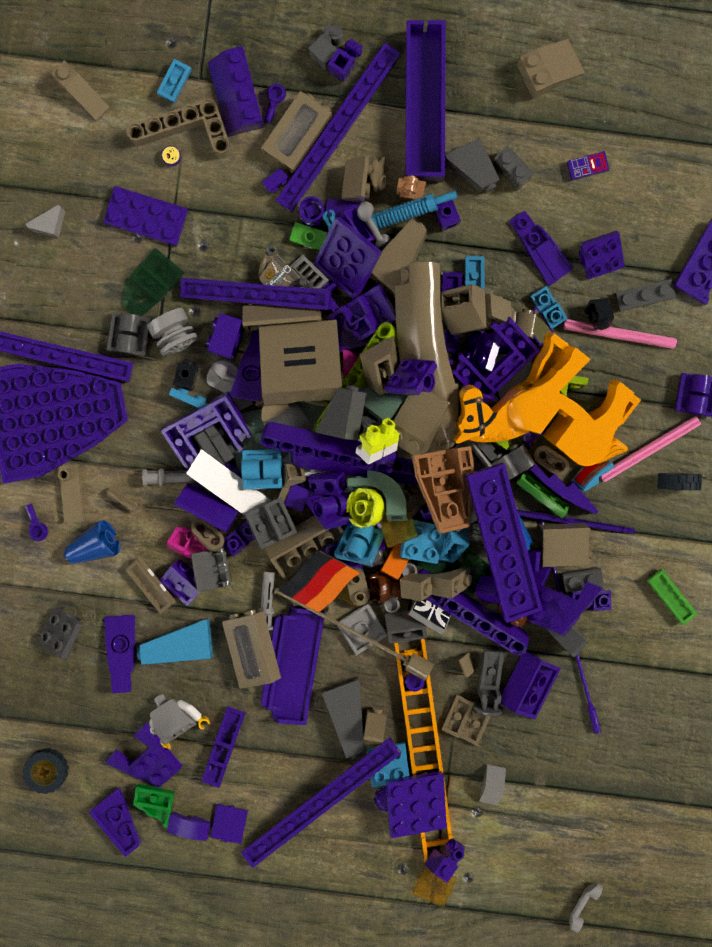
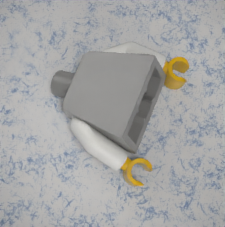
M164 694L154 698L158 708L150 713L149 726L151 727V733L153 735L157 734L161 739L160 744L164 748L170 750L171 745L169 742L195 726V721H198V726L202 730L205 729L201 724L202 721H207L210 724L207 716H202L194 706L183 700L170 699L167 701Z

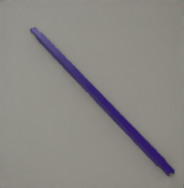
M517 509L519 516L567 524L585 523L588 527L635 534V528L570 517L561 518L558 515Z

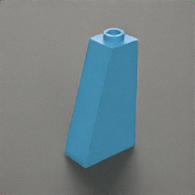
M210 618L199 620L143 642L140 648L137 649L138 660H141V665L211 659L213 651Z

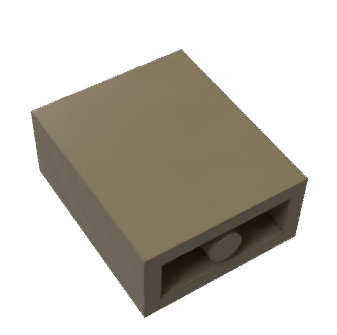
M585 523L539 525V552H541L540 564L542 567L589 565V559L592 557V551L589 547V540H592V530Z

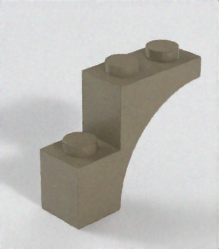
M463 566L450 572L438 574L409 573L400 579L401 598L423 601L430 595L452 599L471 585L470 567Z

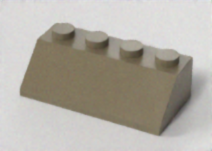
M247 303V306H243L242 324L246 332L259 331V326L322 321L321 309Z
M314 515L295 526L297 533L265 547V550L277 571L287 581L294 577L305 562L316 552L323 551L329 544H339L344 533L342 526L325 530Z

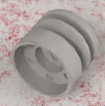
M183 308L166 312L147 325L152 338L162 337L156 344L158 348L163 347L160 350L162 356L181 352L198 339L196 333H191L194 330L192 326L183 327L189 321Z

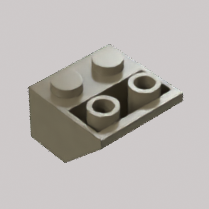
M369 157L346 160L342 200L358 203L369 200L370 184L367 181H371L370 175L373 164H369Z
M470 284L440 292L441 316L451 335L487 328L485 289Z
M392 336L360 354L367 387L379 395L386 393L384 387L399 366L395 341Z

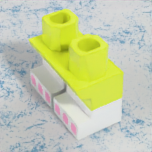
M390 418L382 420V425L367 427V431L359 436L362 445L357 446L356 454L367 464L381 459L382 456L385 457L397 451L400 433L395 430V423Z

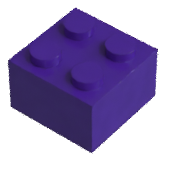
M219 313V317H215L212 328H214L212 336L208 337L206 347H209L208 351L212 355L235 361L244 332L242 320Z

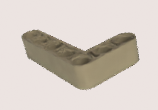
M210 99L133 123L128 126L126 131L128 138L134 145L142 146L205 125L216 156L226 158L231 153V146L218 107ZM208 108H214V112H213V113H211V114H206V113H205L206 109H208ZM189 114H196L193 120L187 119ZM171 120H178L175 126H169ZM153 126H159L158 131L151 132ZM214 126L220 127L218 132L211 131ZM135 132H141L138 138H133ZM225 144L226 148L223 151L217 150L218 145Z

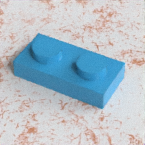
M174 59L157 91V95L175 104L192 68Z
M465 256V286L473 284L485 289L484 256Z
M179 386L177 390L174 388L170 390V396L197 408L207 404L205 403L206 398L197 394L195 397L187 395L189 391Z

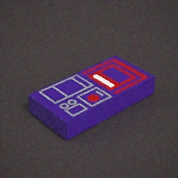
M605 151L567 161L571 181L610 170Z

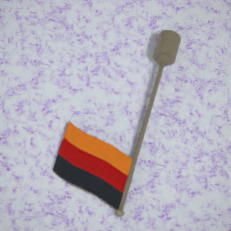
M318 551L305 562L288 583L282 588L274 590L275 595L279 594L402 659L407 672L424 681L428 678L434 663L415 653L404 657L320 612L337 597L350 580L361 573L360 571L322 551Z

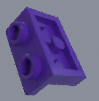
M180 559L159 580L187 606L200 593L196 589L193 570Z

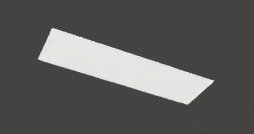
M202 449L186 473L243 515L272 502V500L256 489L244 490L243 479Z

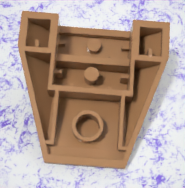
M471 446L413 455L415 477L439 534L470 527L472 498L465 475L474 471Z

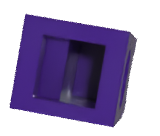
M337 471L335 474L315 473L307 477L312 494L339 496L347 488L344 471Z

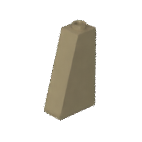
M411 219L383 249L369 277L378 285L381 284L382 288L394 298L395 286L401 285V267L409 266V263L415 262L426 239V227L421 222Z

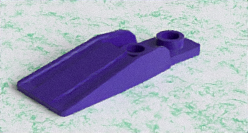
M525 211L510 221V225L518 234L532 263L548 286H551L573 269L552 237L541 226L535 225Z
M252 331L249 346L246 348L230 394L231 397L252 401H261L259 331Z
M106 616L104 618L105 638L111 674L112 693L131 692V673L134 671L136 658L135 616Z

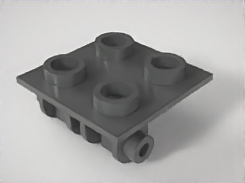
M225 548L216 552L209 550L190 554L197 592L231 586L232 580H230L229 576L230 568L228 569L229 563H227V551H225Z

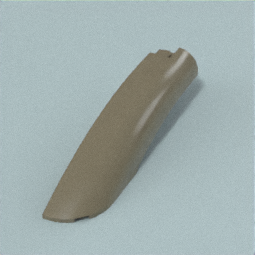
M414 262L409 263V266L401 267V285L395 286L397 340L400 362L403 359L435 361L438 367L433 373L435 376V387L431 392L450 402L430 448L426 452L431 453L449 450L455 444L453 438L458 432L455 423L458 421V384L454 381L443 333L440 305V263Z

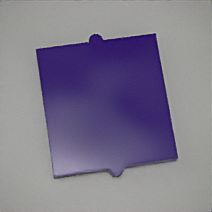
M217 804L210 837L224 840L225 843L230 841L241 844L248 810L236 808L234 805Z

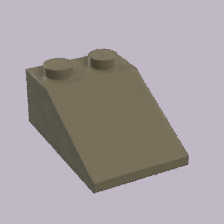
M569 39L537 48L520 56L517 67L533 99L585 74Z
M433 392L408 395L393 421L395 423V430L400 433L398 446L412 455L426 453L450 402Z

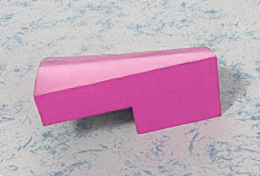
M176 527L167 541L169 549L190 560V554L209 551L193 535L192 529L185 527Z

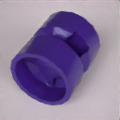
M306 197L299 204L300 218L306 226L316 227L324 220L323 203L317 197Z

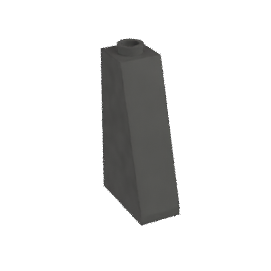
M358 677L322 690L323 698L346 758L351 757V759L360 757L362 752H364L360 681Z

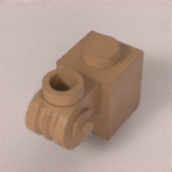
M413 175L399 178L396 194L400 195L399 201L411 202L414 199H421L424 195L426 182L420 181Z

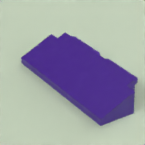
M290 606L289 615L280 614V616L274 619L271 641L281 678L273 683L263 685L261 705L267 710H272L271 718L277 723L306 725L324 618L302 607Z

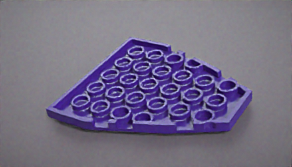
M19 363L0 367V473L2 483L6 484L42 477L92 449L129 421L122 384L74 370Z

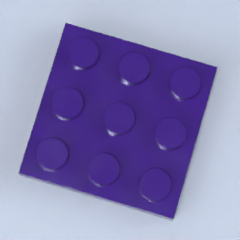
M337 217L313 265L351 298L356 299L360 296L382 251L341 217Z
M442 771L386 780L389 835L391 839L447 828L444 774Z

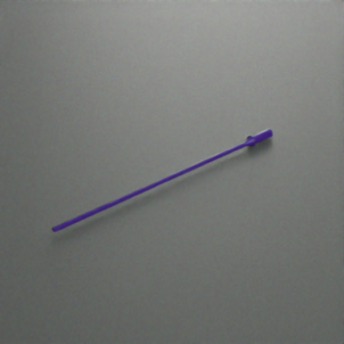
M539 519L540 525H543V519ZM552 567L557 590L559 593H562L556 567ZM578 653L575 657L588 702L587 712L589 713L593 732L598 734L601 733L596 708L591 702Z

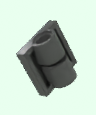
M112 312L107 351L146 357L150 333L147 325L152 319L129 313Z
M54 607L38 643L60 659L66 660L82 627L81 619L62 611L60 608Z

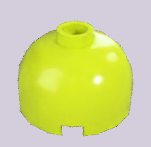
M359 488L352 492L347 499L346 507L347 512H350L352 519L349 518L350 522L360 528L376 525L385 514L383 497L377 491L368 488Z

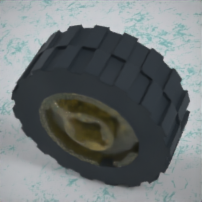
M658 473L657 489L701 490V474Z
M52 748L41 749L35 752L24 764L23 779L26 781L25 784L32 791H36L39 794L54 792L65 782L68 776L69 766L67 765V760L63 757L64 755L60 754L57 750H52ZM43 768L49 770V773L45 774Z

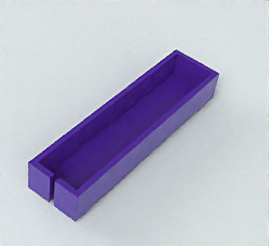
M407 20L405 176L413 175L420 181L443 182L445 178L446 20H428L427 32H423L424 20Z

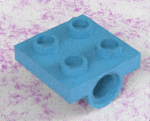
M276 449L242 451L241 471L243 489L283 488L282 451Z
M408 518L407 527H403L405 530L403 533L401 531L399 537L401 546L399 556L438 564L445 533L439 534L435 523Z
M352 523L347 524L334 553L335 558L372 566L385 536L384 530L376 529L374 526L360 528Z
M405 742L395 743L402 753L371 777L372 787L385 786L386 780L409 777ZM377 746L367 747V754Z

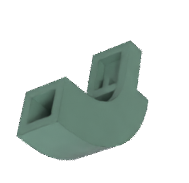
M367 471V478L363 476L348 478L347 486L350 492H355L359 488H368L377 491L386 500L388 521H408V508L404 493L397 482L391 477L377 471Z

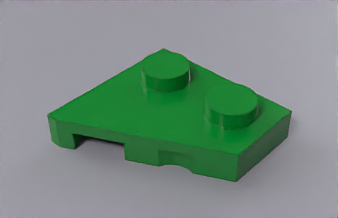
M137 784L133 805L145 811L152 819L155 817L163 823V827L168 828L175 791Z

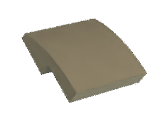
M457 694L442 730L478 746L491 716L478 713L474 708L475 701Z

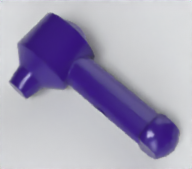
M551 425L546 426L541 434L529 431L520 436L521 443L526 444L527 448L533 447L535 437L544 435Z

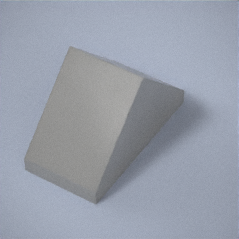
M58 204L26 223V226L33 232L59 238L65 211Z
M491 764L486 765L479 802L498 806L505 789V767Z

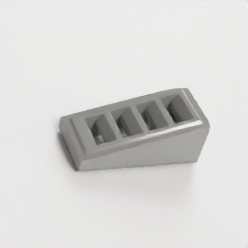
M303 254L290 266L300 278L304 277L302 273L308 267L311 270L305 276H310L313 272L316 273L310 281L306 279L307 284L315 282L320 277L321 280L315 286L308 288L321 289L329 283V280ZM304 261L306 264L298 271L296 268Z

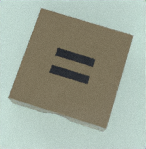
M337 320L259 326L261 387L264 406L289 404L306 400H332L337 389H342Z

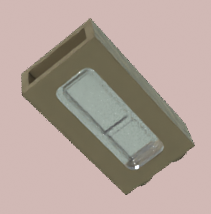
M300 91L261 147L262 153L294 175L332 120L331 109L324 103L321 105L317 103L311 94L307 92L304 94Z
M255 609L245 611L244 615L241 616L240 612L228 615L229 619L222 621L239 688L270 684L280 679L281 675L264 611L256 612Z

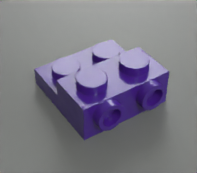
M472 332L468 339V349L464 357L480 373L491 372L502 338L497 332Z

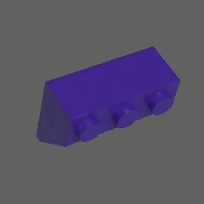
M195 481L193 484L187 483L174 504L225 532L229 531L239 511L221 500L214 493L204 491V486Z
M525 652L519 657L518 664L510 675L506 688L501 693L500 704L514 713L536 719L561 668L536 655Z

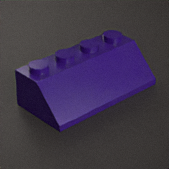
M243 46L224 50L210 60L208 65L227 137L264 128Z

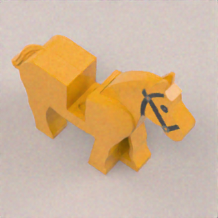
M547 331L544 335L543 347L535 358L527 379L509 389L505 396L492 408L482 401V393L475 386L466 385L460 390L461 415L458 421L455 422L458 432L453 441L457 444L466 440L498 442L514 439L529 431L541 434L554 415L559 413L543 436L577 464L592 466L628 451L627 445L615 438L614 434L617 428L626 421L641 399L635 396L634 392L623 383L612 378L609 382L608 393L603 404L599 408L587 413L576 402L561 394L560 390L591 359L577 348L566 343L555 333Z

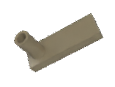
M80 465L59 466L57 475L61 485L64 523L85 521Z

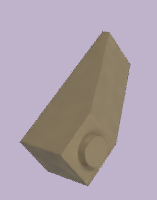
M65 60L51 73L54 79L96 121L110 109L103 99Z

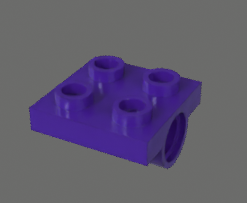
M617 230L580 243L579 257L588 280L625 267L620 233Z
M403 359L384 388L387 393L419 395L421 392H431L435 387V376L433 373L438 366L433 360Z
M681 373L674 411L712 417V377L701 374Z
M342 492L339 496L315 495L307 498V505L325 530L351 523L349 518L352 519L350 512L346 510L347 499L351 492Z

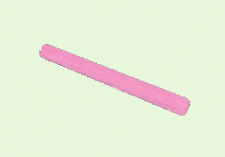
M569 319L565 320L563 329L670 349L675 348L677 343L676 338L609 327L605 330H595L592 323Z
M696 416L692 417L613 465L614 468L600 476L601 480L607 482L701 425L700 420Z

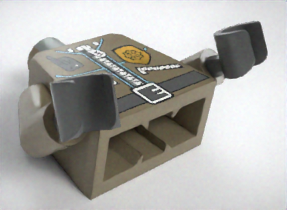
M274 241L267 244V251L261 260L258 271L261 284L307 288L314 285V282L306 283L309 275L300 278L278 254L275 255L280 250L279 245L274 250L272 248Z

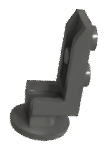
M484 650L478 686V695L481 701H477L474 704L475 710L482 715L498 716L503 711V707L499 705L502 697L499 692V685L503 666V651Z

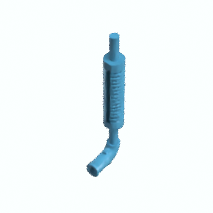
M456 191L434 197L433 193L425 195V197L422 196L421 199H414L411 202L407 201V204L404 202L400 206L390 207V210L387 208L383 212L372 213L371 218L379 230L380 228L383 229V226L386 228L390 224L393 225L397 224V222L400 223V221H407V218L410 220L411 217L421 216V213L424 215L428 211L438 210V204L458 197ZM329 210L331 216H329L327 211L323 214L328 230H330L335 218H337L333 210Z

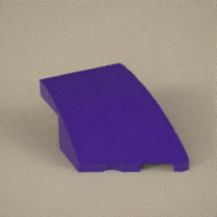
M381 284L330 314L329 318L337 320V322L343 325L345 330L352 332L359 340H363L374 334L382 323L389 322L391 324L396 321V310Z

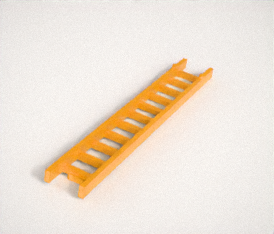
M420 639L422 650H417L416 648L407 649L402 653H399L398 643H394L395 652L407 657L408 654L412 655L415 653L419 656L423 655V658L428 660L425 639ZM396 657L412 775H416V771L436 768L443 773L430 674L426 679V688H422L417 692L405 690L403 677H406L409 672H402L401 660ZM428 693L430 706L407 709L406 696ZM431 712L432 725L410 728L408 715ZM433 731L435 744L412 746L411 734ZM436 750L438 762L415 765L414 753ZM445 781L448 838L426 841L425 832L421 833L425 862L428 859L427 847L445 845L449 839H452Z

